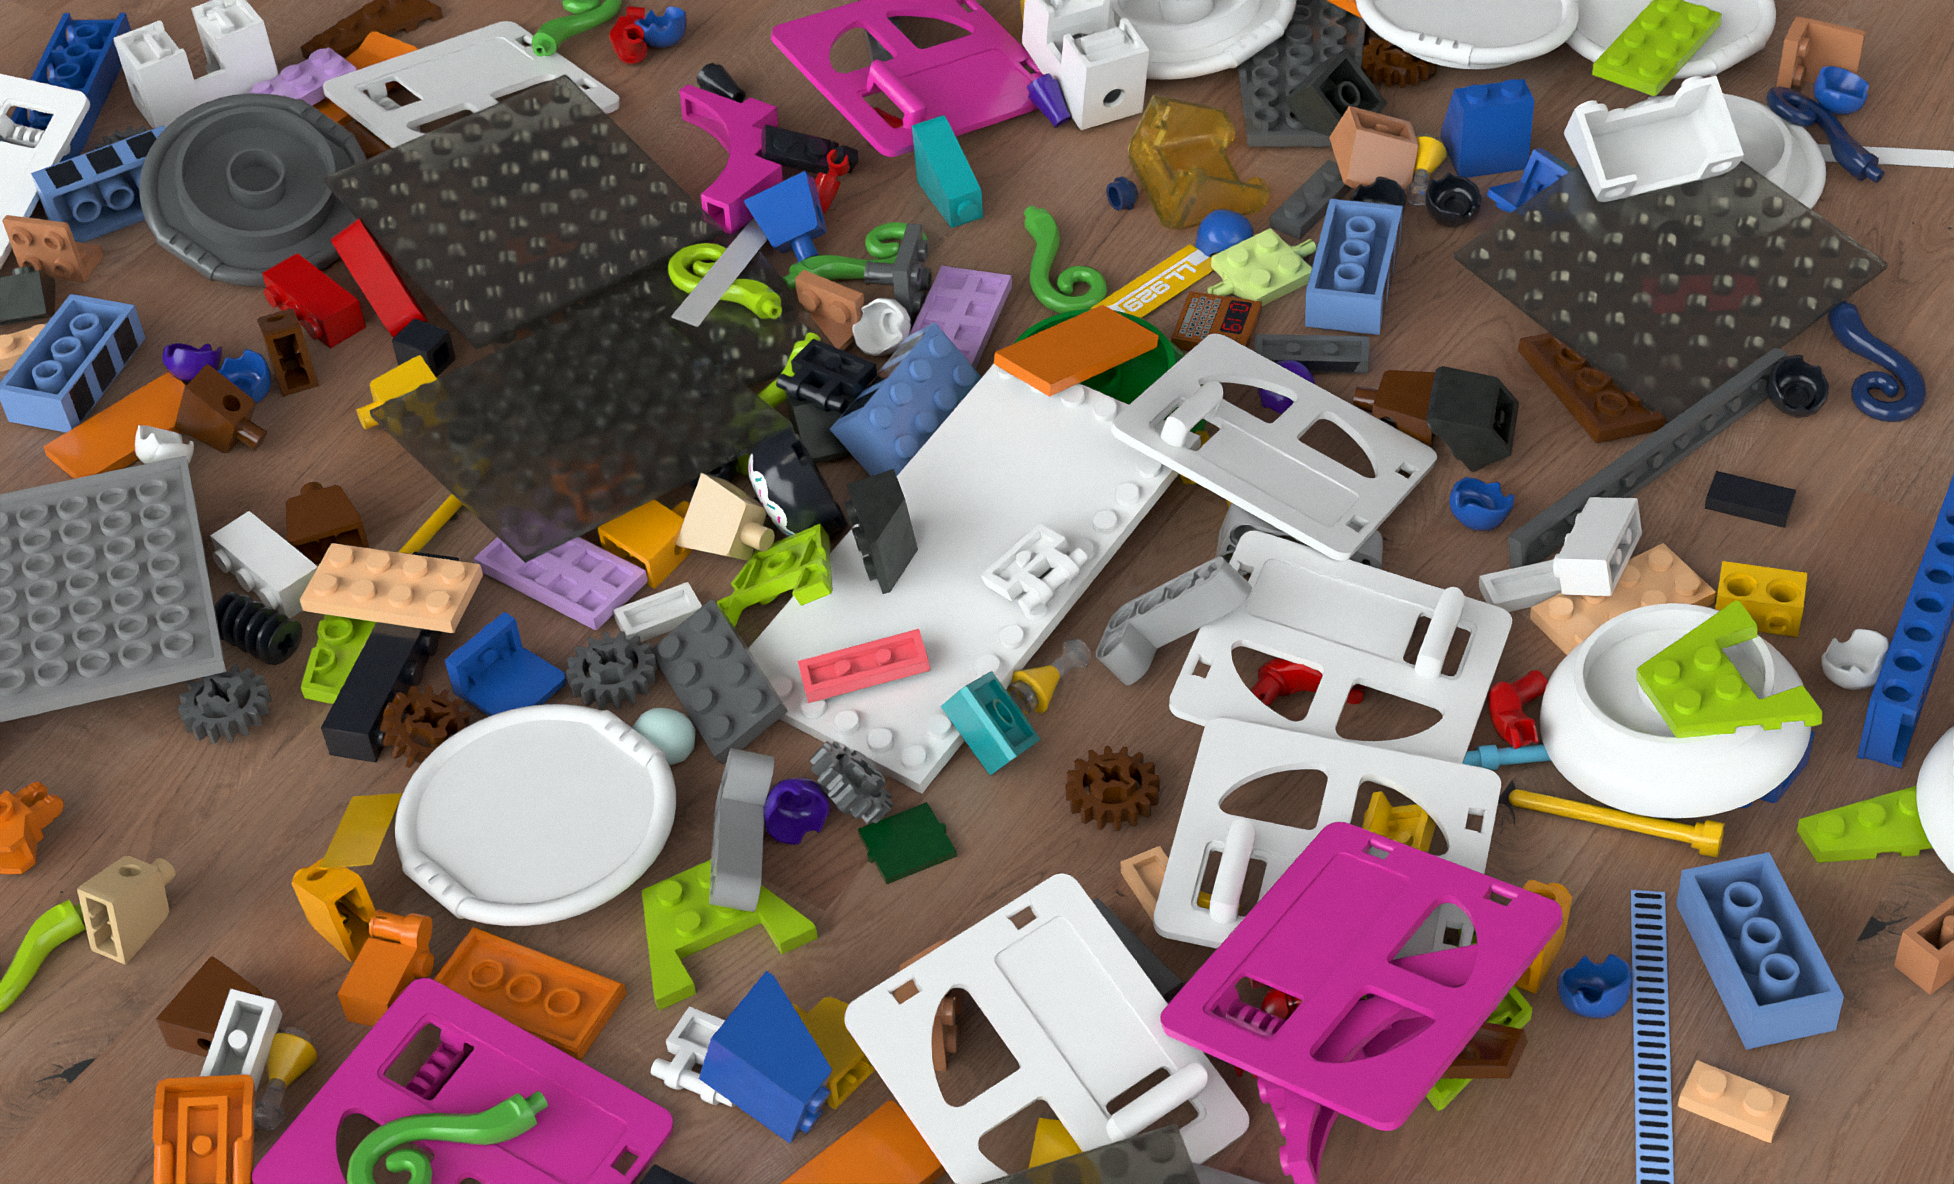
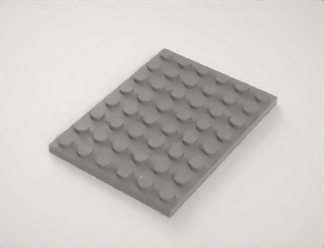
M187 456L0 494V722L226 672Z

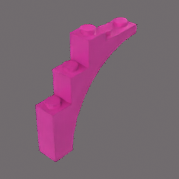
M687 84L679 90L682 120L696 125L712 135L729 155L727 165L717 180L701 194L703 221L707 226L732 235L754 218L744 200L783 182L782 166L762 158L761 132L765 125L779 128L777 107L751 97L743 103H739Z
M1477 944L1393 959L1390 964L1447 987L1457 988L1466 984L1472 973L1477 954ZM1369 993L1366 994L1367 1000L1358 1001L1312 1058L1321 1062L1343 1063L1374 1057L1414 1039L1433 1025L1435 1020L1383 997ZM1257 1076L1261 1101L1263 1104L1270 1103L1276 1121L1279 1122L1283 1138L1286 1137V1145L1279 1147L1280 1162L1284 1175H1292L1295 1184H1319L1322 1154L1329 1131L1340 1112Z

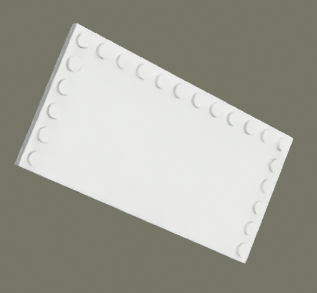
M993 364L897 475L906 500L918 551L892 591L882 594L878 580L869 581L862 560L868 554L863 556L861 551H858L851 529L830 553L832 593L802 606L793 596L748 648L788 710L779 719L824 743L828 741L832 744L835 741L842 749L846 746L851 752L854 750L861 752L877 771L922 794L965 741L943 711L941 705L960 689L990 671H993L1003 687L1007 689L1012 683L1013 673L1024 668L1178 476L1179 473L1133 448L1112 434L1111 426L1114 418L1128 404L1079 383L1049 397ZM1162 420L1154 429L1162 433L1166 421ZM1189 432L1184 446L1197 451L1201 447L1200 436ZM1041 523L1067 539L1071 550L1065 555L1069 556L1075 549L1081 548L1087 554L1089 560L1079 568L1080 574L1071 582H1063L1052 592L1053 598L1044 606L1039 604L1030 613H1027L1018 603V600L1026 594L1025 591L1016 599L1010 601L987 587L981 574ZM1049 568L1039 579L1042 580L1053 569ZM920 630L931 671L808 703L797 661L908 631Z

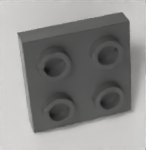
M907 223L895 263L867 261L864 279L866 285L894 286L895 300L907 310L910 317V328H912L916 316L924 304V290L930 289L932 272L931 268H926L925 262L928 259L929 242L928 240H923L922 224Z

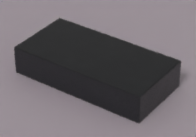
M1716 471L1706 497L1705 509L1785 528L1795 500L1796 490Z

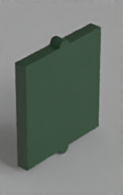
M927 802L884 818L877 824L872 823L858 829V835L868 851V861L875 863L886 884L957 857L956 850L946 835V825L939 823Z

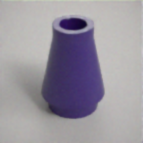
M1050 73L1040 76L1027 86V90L1030 93L1028 98L1050 120L1054 128L1064 124L1072 117L1067 109L1058 79H1053Z

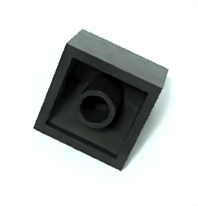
M1346 49L1318 64L1284 100L1306 129L1329 137L1349 106L1379 113L1387 104Z

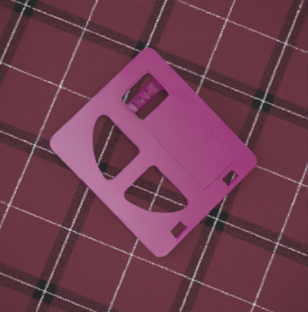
M860 0L774 26L772 29L771 41L879 153L888 157H896L914 151L912 125L942 115L947 118L956 137L1038 109L1028 98L1030 93L1027 90V86L1042 76V72L1027 50L976 0ZM965 4L972 12H966L961 5ZM919 16L939 19L956 24L972 34L926 49H919L888 17ZM855 27H860L867 30L894 59L884 62L875 60L871 66L849 73H839L833 69L829 53L835 42L843 34ZM1028 65L1035 73L1030 74L1023 66ZM883 91L904 113L903 126L892 128L863 97Z
M1334 822L1325 826L1165 1007L1160 1015L1161 1025L1166 1035L1375 1129L1381 1131L1394 1130L1405 1123L1563 923L1562 909L1552 899L1352 824ZM1371 847L1389 853V855L1383 860L1368 854ZM1495 893L1512 901L1508 906H1504L1489 899L1490 895ZM1445 903L1455 904L1463 910L1472 922L1477 935V954L1472 973L1467 983L1457 988L1447 987L1390 964L1434 909ZM1249 977L1303 1000V1002L1286 1021L1241 1002L1235 985L1241 978ZM1372 993L1435 1020L1433 1025L1414 1039L1374 1057L1343 1063L1321 1062L1312 1058L1315 1052L1365 994Z
M420 978L407 986L255 1166L252 1172L253 1184H347L338 1162L337 1140L343 1120L351 1114H362L378 1124L384 1125L398 1118L417 1114L478 1113L497 1105L516 1093H519L525 1099L533 1093L540 1091L546 1099L548 1107L534 1115L537 1121L536 1126L511 1140L489 1145L437 1140L411 1142L434 1156L430 1163L433 1172L431 1184H459L465 1178H474L482 1184H635L670 1138L673 1132V1118L670 1112L660 1105L430 978ZM433 1024L441 1028L440 1045L405 1087L385 1077L388 1069L425 1025ZM471 1046H473L474 1050L470 1053V1055L466 1058V1060L461 1064V1066L457 1069V1071L453 1074V1076L448 1080V1082L444 1085V1087L440 1090V1092L435 1096V1098L432 1099V1100H430V1099L435 1095V1093L439 1090V1088L444 1084V1082L448 1079V1077L452 1074V1072L457 1068V1066L461 1063V1061L465 1058V1056L470 1052ZM625 1151L639 1156L625 1175H622L613 1168Z

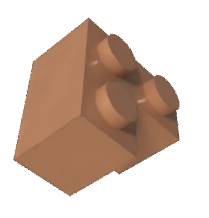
M1954 895L1903 931L1894 966L1929 995L1954 978Z

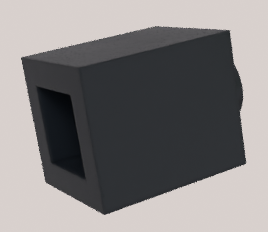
M416 318L392 339L398 366L421 355L437 378L456 360L450 332Z

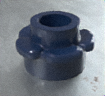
M1117 177L1114 179V182L1107 185V198L1115 210L1133 209V204L1138 198V190L1131 180L1125 177Z

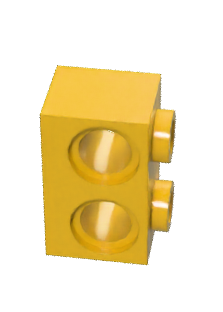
M1722 561L1715 610L1720 611L1732 602L1739 600L1756 622L1758 632L1798 637L1804 609L1807 573Z

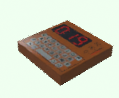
M1189 291L1171 337V342L1181 350L1191 351L1208 335L1221 334L1249 348L1262 312V302Z

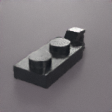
M765 125L761 132L762 158L782 166L816 174L821 172L827 175L829 171L827 155L833 149L837 151V159L834 164L842 163L845 156L848 155L850 168L847 173H851L858 163V150L845 145L839 146V143L770 125Z

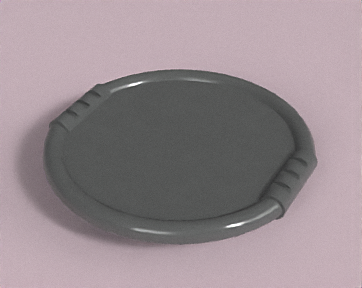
M246 93L217 98L203 103L178 117L165 128L151 146L142 167L139 184L141 208L146 223L156 238L158 245L211 281L216 280L233 285L252 287L265 286L262 273L296 253L300 254L320 271L336 262L341 257L330 239L359 218L367 223L373 202L371 169L362 148L355 139V135L302 99L264 93Z

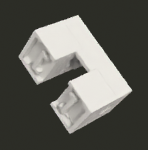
M211 0L192 8L208 65H205L207 75L195 80L193 79L186 52L183 48L179 49L166 33L161 20L113 38L134 104L153 129L163 125L167 127L178 117L203 103L230 95L246 94L257 83L269 81L278 76L264 21L246 0Z
M1025 0L1022 44L1043 75L1050 73L1053 79H1058L1067 109L1080 130L1142 113L1150 50L1127 18L1120 19L1119 27L1108 29L1110 0Z

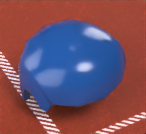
M673 6L667 7L666 12L662 16H656L653 10H650L644 19H638L635 24L642 27L644 31L643 40L646 44L660 48L671 47L677 44L685 34L687 13L683 9Z
M1824 66L1814 83V96L1818 103L1830 113L1849 115L1863 107L1868 97L1869 84L1860 76L1846 69L1836 66Z
M1217 209L1208 213L1199 225L1196 234V248L1206 256H1210L1212 253H1220L1253 237L1254 229L1249 220L1240 213L1228 209Z
M245 349L240 358L226 357L218 372L250 396L256 404L264 399L270 390L271 373L262 354Z
M1465 477L1453 485L1449 503L1454 516L1466 528L1476 531H1490L1499 527L1505 521L1513 508L1515 497L1513 494L1505 497L1501 492L1499 482L1486 484L1477 478Z
M1609 954L1603 963H1594L1588 956H1583L1573 967L1564 969L1557 978V991L1563 1005L1576 1015L1592 1019H1604L1617 1014L1626 1004L1632 986L1630 965L1614 954Z

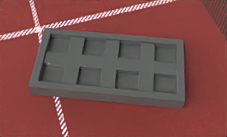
M710 599L651 648L652 654H655L657 664L714 757L723 765L727 761L731 748L742 750L788 712L721 606L713 599Z

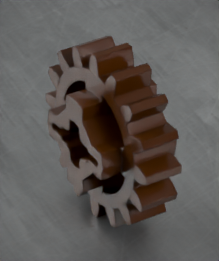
M1381 36L1380 40L1369 39V45L1363 46L1362 69H1365L1367 77L1374 76V83L1376 84L1386 81V87H1391L1393 83H1398L1400 88H1404L1406 84L1410 83L1417 86L1418 79L1427 81L1429 80V74L1435 73L1436 64L1404 52L1402 48Z
M427 685L424 693H419L415 686H410L407 696L398 692L393 703L388 702L383 714L384 718L380 725V731L386 733L382 743L384 746L394 745L392 757L396 759L402 755L407 758L406 767L411 768L415 762L422 764L437 747L448 739L450 734L455 735L462 729L470 726L468 723L472 716L471 712H460L459 709L463 701L461 699L449 701L447 699L448 690L444 689L440 695H436L433 692L432 685ZM408 713L409 716H407L405 722L401 723V718Z
M1105 746L1104 754L1102 755L1089 750L1088 761L1077 758L1074 761L1075 770L1067 771V784H1065L1066 801H1070L1072 814L1081 812V820L1084 824L1093 819L1097 820V828L1099 830H1102L1106 823H1113L1115 830L1119 831L1122 826L1121 822L1128 821L1130 825L1135 827L1138 825L1137 815L1149 818L1151 816V806H1158L1160 778L1159 775L1155 774L1153 762L1144 764L1143 753L1141 752L1131 757L1128 756V747L1124 746L1120 749L1119 753H1113L1110 746ZM1136 781L1141 786L1140 790L1136 788ZM1086 786L1089 787V795L1084 790Z

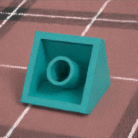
M993 671L969 683L941 705L943 711L990 776L1041 740Z

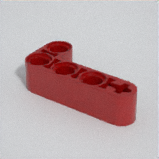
M361 218L330 239L374 311L393 338L414 318L426 323L429 322L426 314L391 261L394 259L393 254L383 240Z

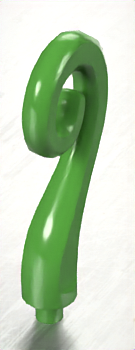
M562 0L564 9L576 15L556 18L543 24L532 38L533 52L539 57L551 56L565 40L597 27L615 17L621 9L622 0H603L604 3L601 6L599 0Z
M1029 206L1024 211V216L1026 217L1024 226L1036 242V250L1030 267V285L1039 302L1054 312L1064 313L1090 309L1105 299L1107 294L1105 278L1098 270L1090 266H1072L1061 272L1057 279V286L1061 293L1051 285L1049 272L1060 244L1058 225L1046 209H1037L1035 206ZM1076 282H1085L1091 287L1088 292L1082 295L1069 296L1072 294L1073 284Z
M892 222L879 225L870 230L866 235L865 247L872 257L878 258L877 260L834 255L809 257L791 265L789 275L782 277L781 283L786 291L796 288L795 277L803 270L830 281L838 279H864L867 261L895 263L900 245L897 242H881L888 239L902 240L907 224ZM923 232V240H927V237Z
M540 1091L533 1093L525 1099L519 1093H516L497 1105L478 1113L417 1114L390 1121L372 1131L355 1149L349 1160L347 1182L348 1184H377L373 1177V1169L377 1162L392 1149L408 1142L437 1140L489 1145L511 1140L537 1125L534 1115L548 1107L547 1101ZM410 1148L400 1149L389 1154L386 1158V1167L389 1172L398 1173L405 1170L411 1173L412 1177L407 1184H431L433 1172L430 1161L419 1151Z

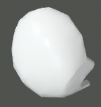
M877 298L861 308L863 312L862 318L853 325L852 330L856 345L865 354L873 356L888 355L894 353L909 336L911 327L910 317L907 310L895 299Z
M139 425L135 437V453L144 464L181 456H187L189 463L194 453V442L189 441L188 445L183 444L181 434L151 426Z
M1855 629L1847 642L1840 643L1836 638H1833L1826 652L1821 656L1823 673L1830 681L1845 689L1859 690L1874 686L1890 647L1888 638L1877 631Z

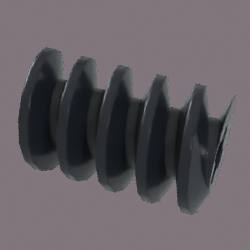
M231 591L222 596L214 606L220 639L225 640L232 646L238 647L244 652H248L255 658L261 659L266 664L277 665L283 663L293 655L300 644L303 631L298 621L289 619L283 613H278L273 608L266 607L259 601H254L248 595L239 596L238 593Z

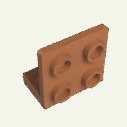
M1796 16L1784 39L1776 87L1782 86L1793 90L1794 87H1801L1803 81L1814 84L1820 70L1824 66H1836L1858 75L1865 31Z
M6 215L2 220L20 268L34 267L35 271L41 270L44 274L55 279L85 283L104 257L100 245L75 242L68 223Z
M803 270L795 277L799 306L765 338L766 346L790 356L796 342L804 341L807 333H814L821 338L820 342L844 351L855 340L852 330L853 325L858 323L863 315L861 310L865 306L863 293Z

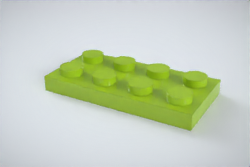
M1652 0L1593 63L1592 75L1656 97L1719 28L1722 13L1683 0Z

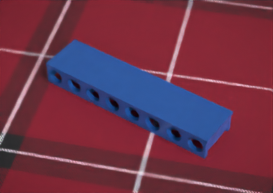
M63 13L30 79L35 82L80 91L85 94L90 102L89 110L70 143V152L64 155L60 162L80 156L119 74L122 64L113 38L132 31L126 13H119L116 20H72L70 13ZM66 30H68V41L66 38ZM47 67L49 68V81L47 78ZM16 107L11 120L17 125L45 131L53 118V114L29 109L30 118L28 120L27 108Z
M1954 475L1872 692L1857 758H1866L1901 769L1954 621Z

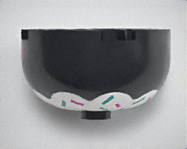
M788 422L764 436L751 453L748 472L750 482L757 495L754 499L765 508L767 512L766 518L769 516L774 525L787 537L818 524H821L827 534L831 536L849 524L839 504L835 503L834 497L802 440L798 434H794V429Z

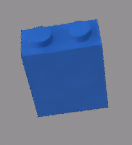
M1509 79L1504 82L1484 85L1476 84L1454 89L1440 137L1457 176L1470 178L1524 170L1526 168L1530 154L1534 98L1525 79Z
M766 970L711 1037L699 1079L791 1144L800 1131L808 1134L823 1113L821 1107L831 1093V1090L826 1088L832 1068L775 976Z

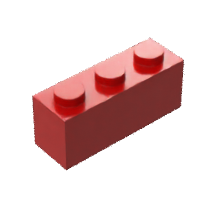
M296 253L262 273L266 286L263 292L269 304L274 308L279 307L282 311L293 309L300 325L306 329L310 337L314 340L319 339L330 349L366 328L359 300L300 254Z

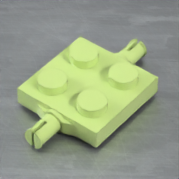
M1269 228L1212 256L1211 267L1222 277L1223 281L1212 287L1210 286L1207 289L1208 294L1220 296L1234 294L1242 299L1260 301L1262 306L1308 284L1312 268L1303 258L1316 253V244L1312 239H1307L1296 246H1290Z

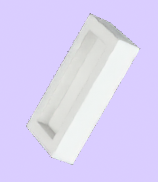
M1554 559L1485 574L1479 577V589L1486 603L1501 607L1508 612L1533 607L1562 592L1560 578H1555L1553 572Z
M686 582L613 609L618 627L621 631H625L626 639L630 640L633 636L638 635L641 642L674 630L700 609L702 605L690 584Z

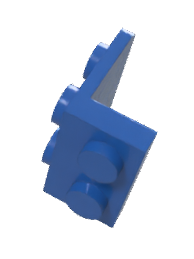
M1537 148L1533 150L1520 181L1490 187L1487 196L1495 201V205L1499 209L1513 213L1521 218L1526 227L1535 231H1542L1543 229L1580 221L1593 192L1582 173L1545 149Z
M503 612L491 623L484 626L479 633L445 659L453 693L489 717L516 708L542 705L565 686L567 682L563 671L522 646L516 618L506 612Z

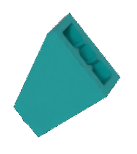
M942 115L912 125L917 183L950 228L983 218L981 188L947 118Z

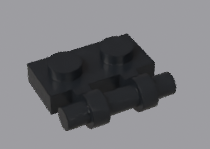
M812 339L791 360L792 372L795 375L791 377L784 373L781 374L777 379L776 386L787 391V395L796 400L804 398L814 402L818 409L825 412L833 410L842 414L848 407V400L840 397V395L845 393L856 398L877 376L876 363ZM815 381L824 386L820 389L811 384Z

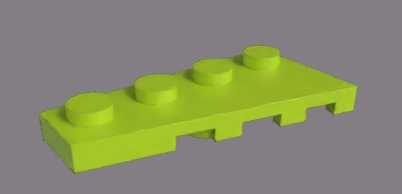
M325 614L324 620L319 622L317 629L318 641L316 647L311 650L301 685L305 699L334 704L376 624L375 621Z
M1917 785L1801 818L1797 826V832L1817 863L1876 859L1877 853L1884 852L1900 853L1901 857L1918 856L1920 850L1934 849L1926 836L1919 817L1916 800Z

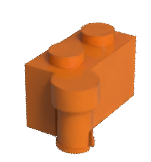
M380 909L375 910L374 915L380 917V919L373 916L370 919L369 935L373 938H367L337 993L347 1021L374 1027L411 982L420 978L430 977L434 966V956L431 954L428 946L433 928L430 916L415 913L403 916L384 912V910Z

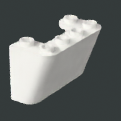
M1702 76L1688 78L1682 82V87L1676 92L1673 100L1661 103L1659 100H1651L1643 103L1638 108L1627 111L1624 108H1617L1608 112L1607 106L1605 104H1598L1597 101L1584 102L1574 109L1564 131V136L1597 201H1613L1718 176L1731 171L1740 163L1744 153L1717 76L1704 79Z

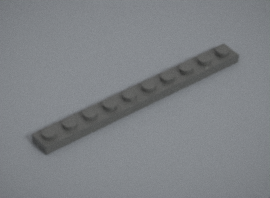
M1775 347L1740 373L1731 377L1709 395L1703 397L1692 407L1679 414L1658 431L1652 433L1634 448L1625 452L1621 457L1597 472L1586 482L1570 491L1569 494L1552 506L1543 510L1528 523L1516 529L1508 536L1510 568L1539 563L1563 546L1566 534L1571 533L1575 525L1576 516L1582 512L1589 497L1630 498L1768 399L1767 388L1770 374L1782 358L1788 357V353Z

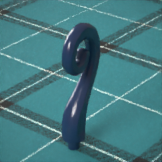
M1773 87L1768 91L1765 100L1769 108L1779 117L1801 127L1811 126L1814 122L1818 124L1828 138L1836 161L1857 180L1863 181L1869 178L1874 183H1878L1883 178L1885 172L1877 166L1879 158L1857 143L1827 109L1811 98L1786 87Z
M1844 298L1834 300L1832 302V309L1828 313V321L1838 341L1853 353L1890 371L1899 379L1905 391L1903 398L1893 402H1885L1874 398L1869 393V390L1879 389L1889 398H1893L1899 391V384L1892 375L1879 371H1869L1861 374L1854 380L1851 397L1856 407L1865 415L1880 421L1901 422L1914 416L1920 411L1926 398V386L1921 372L1906 356L1868 331L1856 305L1847 303V300Z

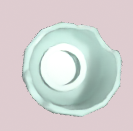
M652 708L641 714L632 727L665 752L669 766L685 761L694 750L695 728L690 719L678 711L668 708Z

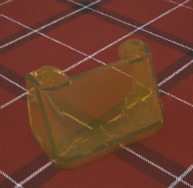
M1153 94L1130 140L1128 157L1161 224L1166 228L1182 230L1199 226L1208 213L1217 209L1232 210L1243 216L1259 212L1267 204L1271 190L1263 178L1251 177L1247 183L1239 180L1225 154L1228 145L1232 143L1235 136V128L1226 110Z

